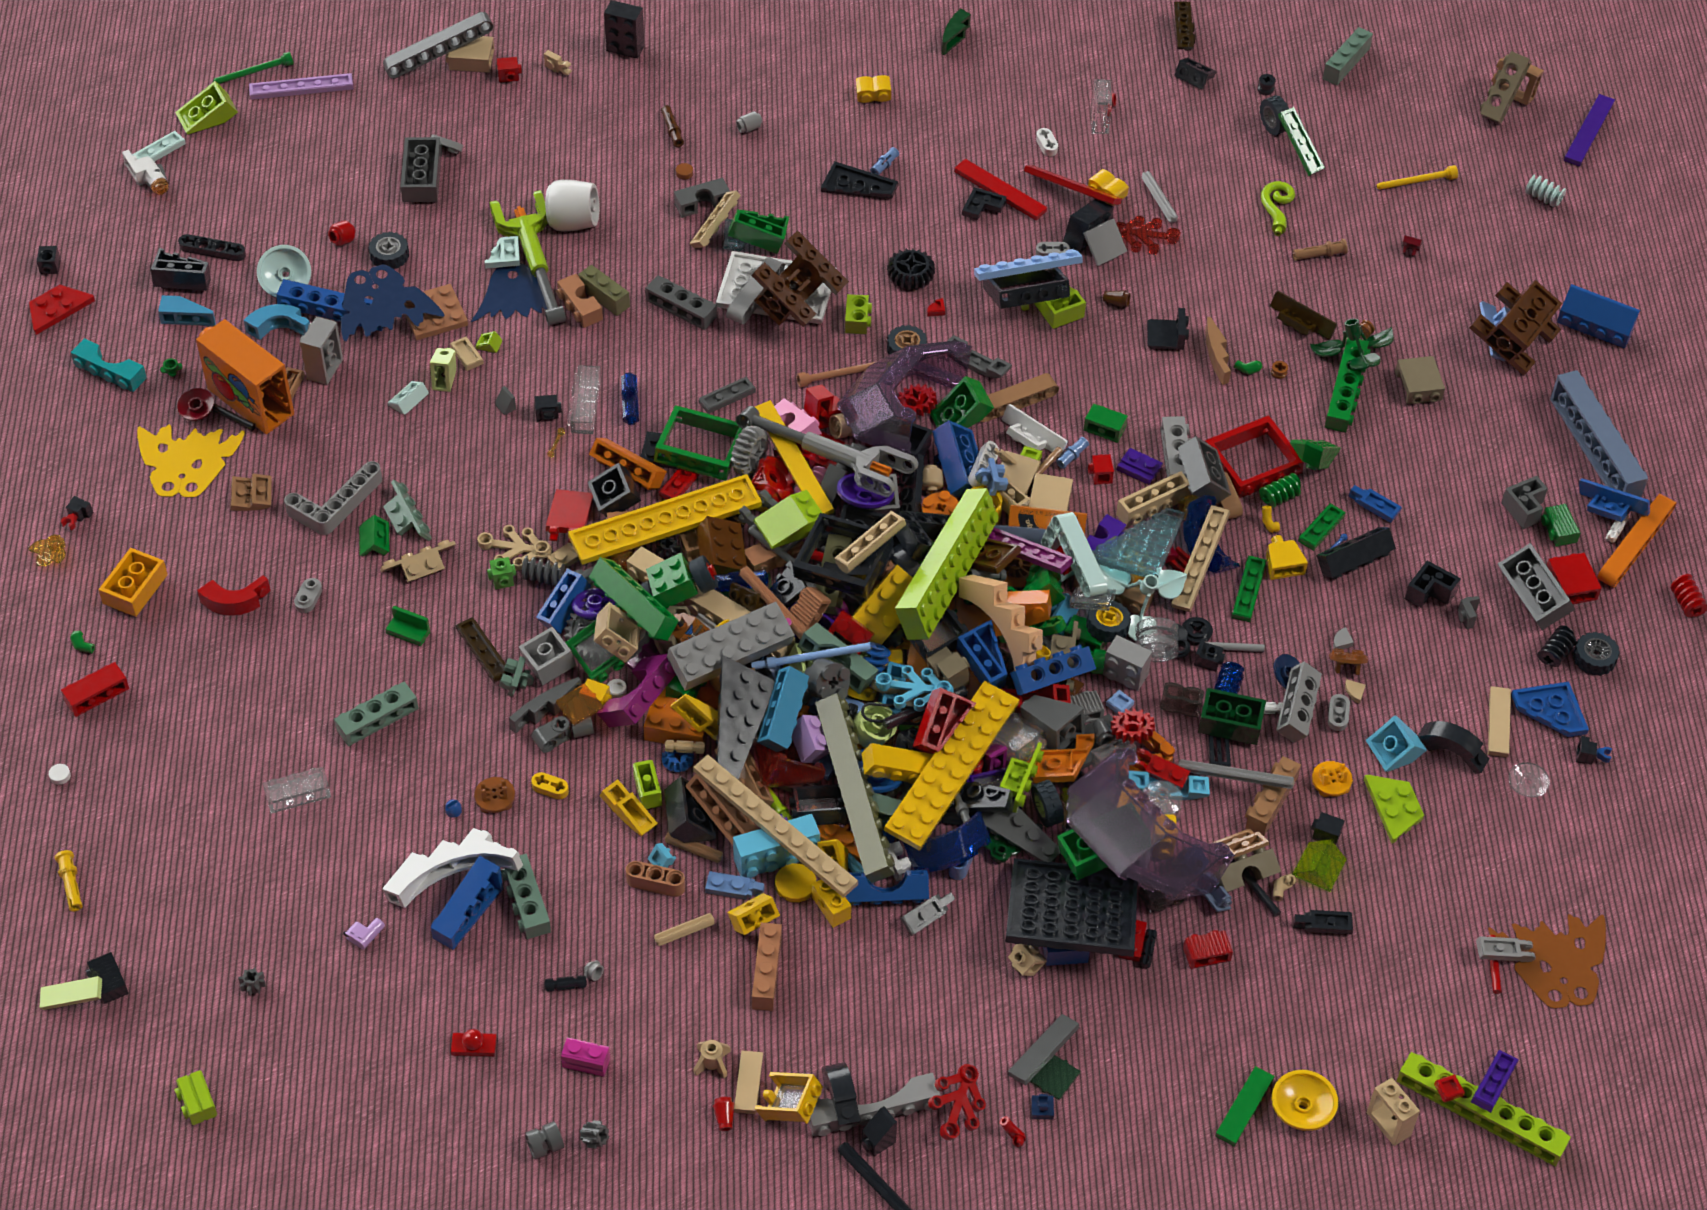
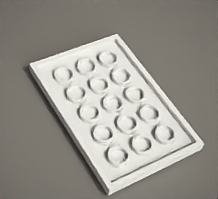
M731 252L716 300L718 308L728 309L752 277L751 275L765 260L766 256ZM773 258L785 263V269L793 262L791 260ZM824 283L805 300L817 313L809 321L810 323L822 324L831 294V290ZM760 306L754 311L755 314L769 316ZM791 315L787 318L795 320Z

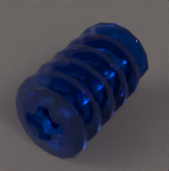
M1231 661L1223 663L1214 689L1238 694L1244 679V667Z

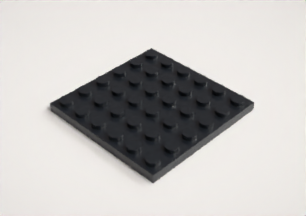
M1014 858L1005 942L1134 957L1138 875L1123 874L1112 871L1109 868H1104L1077 881L1068 864Z

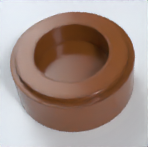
M688 163L677 165L676 176L683 180L691 178L693 176L692 165Z

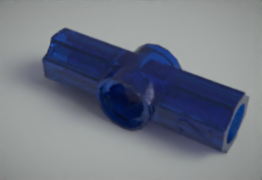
M629 372L621 376L623 422L628 425H635L636 422H639L637 375Z
M740 571L716 575L718 587L714 590L717 592L730 591V584L733 582L748 589H752V587L740 576ZM753 571L768 587L767 571Z

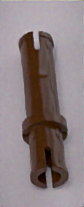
M665 105L661 108V113L668 128V135L672 138L675 147H681L684 144L681 136L682 131L676 123L671 107Z

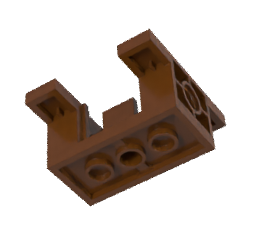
M797 230L784 243L797 257L779 276L765 262L751 275L764 288L754 301L779 326L791 315L804 327L817 314L805 300L823 283L836 295L849 282Z
M1536 280L1522 293H1519L1506 282L1495 295L1510 309L1506 316L1496 325H1493L1480 314L1469 327L1523 376L1536 362L1524 351L1531 345L1538 334L1550 343L1561 330L1550 319L1563 303Z

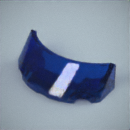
M1203 495L1188 504L1186 521H1183V535L1190 555L1211 505L1215 506L1217 501L1215 496ZM1217 545L1208 571L1218 573L1239 568L1240 564L1233 561Z
M977 812L961 826L945 834L928 838L920 851L905 842L903 844L913 870L928 868L930 872H934L968 861L978 854L977 850L980 847L987 846L991 842V838L981 812Z

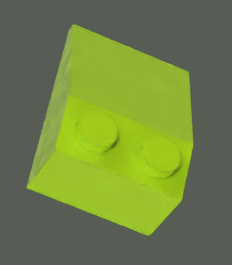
M214 81L175 113L185 132L191 134L223 124L236 115L238 111L228 93Z
M804 490L788 496L754 518V523L771 549L808 537L810 530L822 511L810 493Z

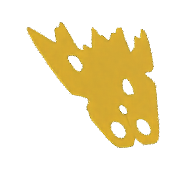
M170 424L162 427L157 435H153L139 426L137 438L145 465L156 467L150 476L156 493L160 496H174L177 493H180L183 497H196L200 495L225 466V461L221 457H229L234 454L244 437L245 431H241L237 436L231 435L226 441L219 444L223 429H218L203 436L195 428L185 440L178 438L174 441L171 437ZM167 444L168 450L160 452L158 445ZM201 459V467L193 468L192 464L196 460ZM185 474V477L181 479L179 475ZM166 482H172L174 488L170 491H164L162 485ZM189 483H196L198 485V488L193 492L187 491L185 487Z

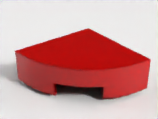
M943 298L936 299L928 307L927 317L945 315Z

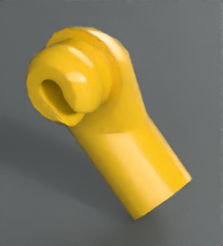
M1263 506L1262 521L1268 532H1279V522L1272 521V507Z

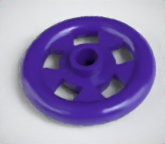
M591 588L580 592L574 597L572 609L577 616L583 619L596 620L597 614L605 607V603L610 602L615 605L616 602L606 597L603 590Z

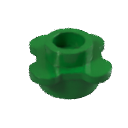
M170 358L163 362V367L160 368L161 373H167L170 377H174L183 366L176 359Z

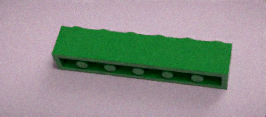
M600 557L589 576L595 582L594 585L603 590L606 597L614 600L617 607L625 610L629 618L636 620L640 628L648 631L649 637L657 641L659 639L668 641L679 620L615 561Z

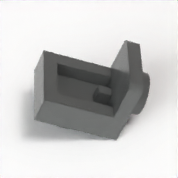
M1479 596L1466 597L1460 601L1457 611L1458 617L1466 629L1474 628L1477 618L1475 611L1480 602Z

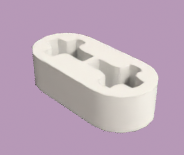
M1047 128L1039 129L1036 133V141L1041 151L1046 156H1055L1058 152V143L1054 135Z

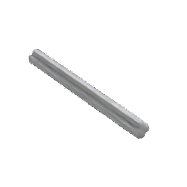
M1181 759L1178 763V766L1195 774L1292 789L1295 784L1294 778L1290 776Z

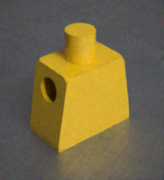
M1281 535L1272 537V543L1268 545L1266 552L1270 580L1305 575L1308 562L1294 540L1283 541Z

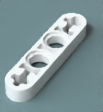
M993 441L985 443L978 453L968 477L972 487L984 485L976 481L975 474L980 468H987L988 458H994L996 463L998 455L993 451L998 446Z

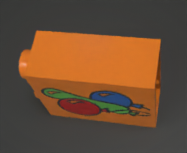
M223 319L214 327L205 328L199 334L196 342L209 391L245 419L255 423L256 427L266 435L294 415L285 364L226 319Z

